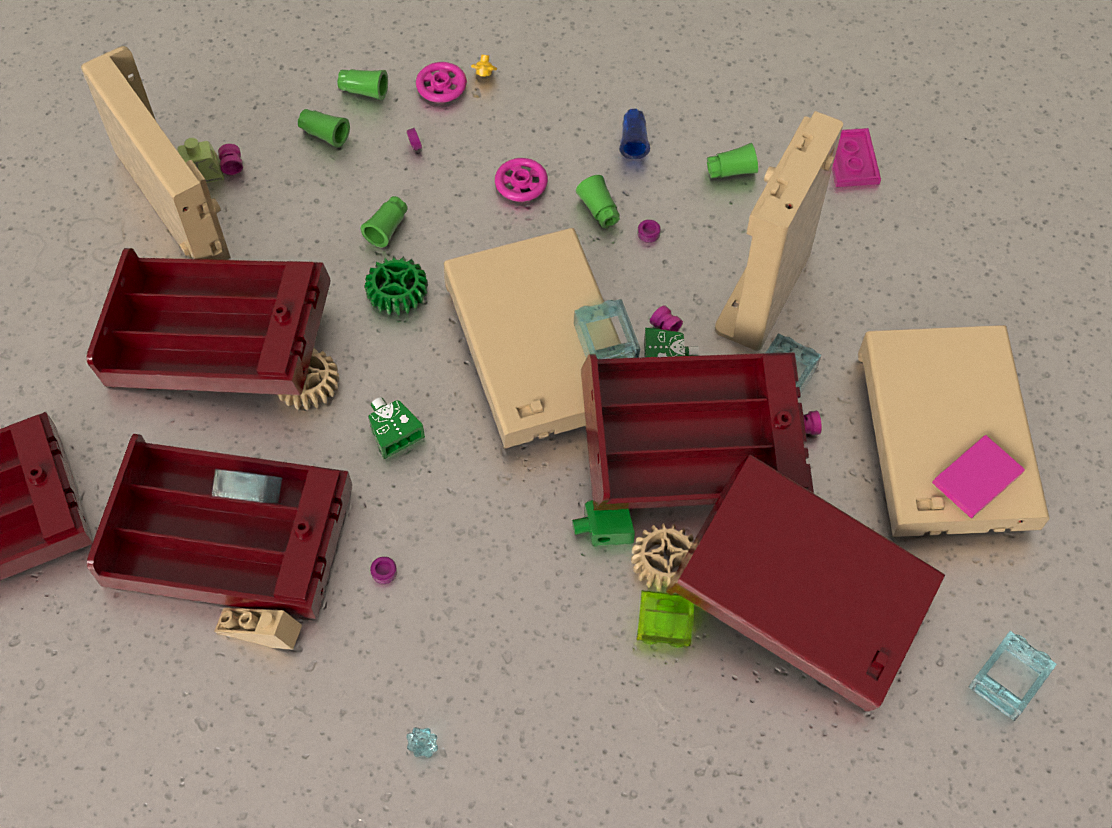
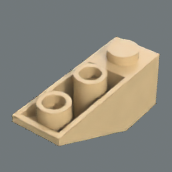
M223 608L214 632L271 648L293 649L302 624L282 610Z

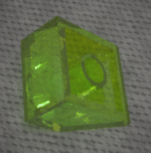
M641 590L637 640L650 645L666 643L676 648L690 646L694 620V604L679 594L670 595L663 592Z

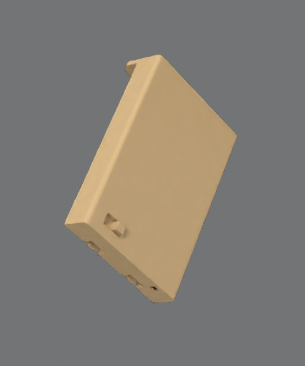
M125 46L118 47L82 64V72L116 155L172 234L188 259H230L228 247L217 217V213L221 211V208L215 198L211 199L206 180L193 161L185 162L156 122L135 60L129 48Z
M814 111L811 118L804 116L777 167L769 166L764 177L767 185L749 217L746 234L752 236L747 266L716 321L715 331L718 335L756 351L762 349L810 257L843 128L841 120ZM734 302L739 304L737 308L732 306Z
M569 228L446 260L443 263L445 287L450 292L504 448L533 441L535 437H539V439L548 437L549 433L554 432V434L586 426L581 368L588 354H596L597 359L627 358L575 229Z
M1007 326L866 332L858 352V359L864 365L892 537L923 536L925 532H929L930 535H940L943 531H946V534L987 533L990 529H993L994 532H1004L1008 528H1010V531L1042 530L1050 518ZM987 435L1021 465L1025 471L971 519L932 482L983 436Z

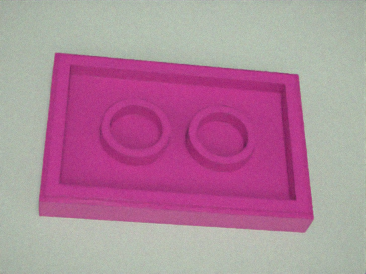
M869 128L842 130L832 167L836 187L880 184L881 176Z
M985 435L940 473L932 483L972 519L1021 476L1025 469Z

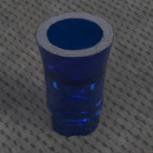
M629 109L624 114L622 122V139L619 150L628 159H641L650 152L645 115L643 111L638 109Z

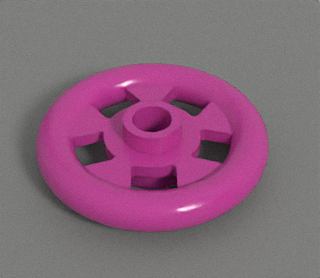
M449 62L429 64L416 77V88L419 94L425 99L437 103L449 102L458 98L464 92L467 85V78L463 70ZM452 72L456 76L451 78L448 74ZM430 81L431 86L425 87L424 82ZM452 84L457 85L454 90L450 89ZM434 91L443 92V94H436Z
M514 158L506 161L498 168L495 174V186L498 192L505 198L517 202H525L537 198L544 192L548 183V176L544 167L529 158ZM522 167L531 168V170L529 172L528 170L523 169ZM509 170L513 171L511 177L505 175ZM532 177H539V183H532ZM511 183L514 188L509 190L505 185ZM530 188L529 192L521 193V190Z

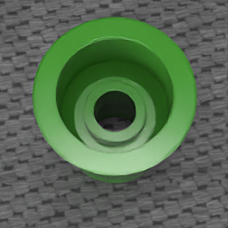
M340 70L337 84L338 88L342 91L384 100L388 90V74L386 70Z
M304 109L298 118L299 128L330 143L336 148L341 147L348 138L350 123L347 118Z
M749 143L742 147L707 157V169L710 178L758 173V161L753 144Z
M602 175L590 176L577 186L576 194L584 201L602 228H609L620 220L617 206L607 189Z
M392 196L387 202H384L378 211L361 225L360 230L363 237L372 245L380 248L386 247L408 210L406 203L396 196Z

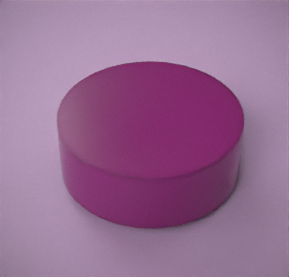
M415 128L408 129L406 133L413 150L422 149Z
M644 220L638 225V237L642 241L651 243L660 237L661 227L656 221Z
M379 557L372 562L370 571L372 578L377 583L388 584L397 576V567L393 559Z

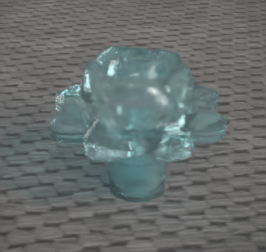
M414 727L412 733H408L406 736L408 740L407 749L413 751L416 757L425 756L429 758L432 756V752L438 750L436 744L438 737L436 734H431L429 728L420 729Z

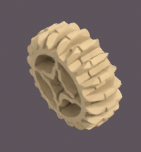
M314 348L302 395L278 394L280 400L285 401L289 407L294 404L297 410L303 405L307 411L310 405H314L318 409L319 402L327 404V397L333 398L334 390H338L340 379L339 373H337V365H335L331 356L327 357L324 351L318 353Z
M663 523L659 530L653 525L651 533L644 530L642 537H638L635 542L636 545L632 547L633 556L631 557V563L635 564L633 571L640 573V582L647 580L648 588L653 584L657 585L656 590L658 592L661 591L662 587L667 589L676 573L672 572V568L680 566L693 543V535L685 536L686 530L684 528L676 531L675 524L671 526V529H666V525ZM661 543L658 549H652L651 552H647L652 546ZM664 550L666 551V556L669 557L668 565L667 559H664Z

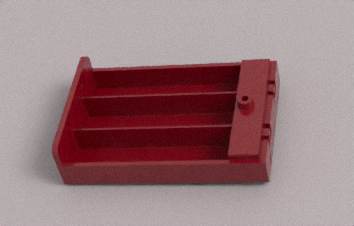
M124 248L87 351V363L105 387L302 395L330 287V276L323 262L139 258L133 248Z
M795 352L597 359L596 354H588L581 368L594 511L715 505L731 475L749 454L814 493L810 464H806L809 453L808 448H804L807 438L802 403H798V398L801 397L800 387H796V383L799 380Z
M47 412L0 429V581L93 543L58 430Z
M133 434L129 440L87 558V568L101 587L246 609L282 610L292 616L317 619L352 491V481L349 472L146 443L142 435Z
M749 454L731 475L665 592L670 595L676 592L869 712L879 708L883 703L945 574Z

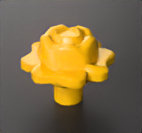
M481 55V60L471 65L472 68L476 69V75L483 77L491 76L492 71L497 70V67L492 66V63L489 62L490 55Z

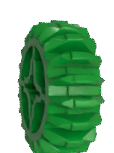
M395 256L390 261L384 258V263L382 264L376 262V268H370L369 274L366 275V283L364 285L367 299L371 301L373 308L378 307L380 313L386 310L389 315L396 311L398 316L404 310L409 313V308L417 309V303H423L424 297L427 296L428 286L426 273L421 269L420 264H415L412 259L406 262L404 256L400 260H397ZM383 281H385V283L382 284L383 287H381V288L379 289V286L381 285V283H382ZM414 282V285L412 286V288H411L410 290H408V288L410 287V284Z

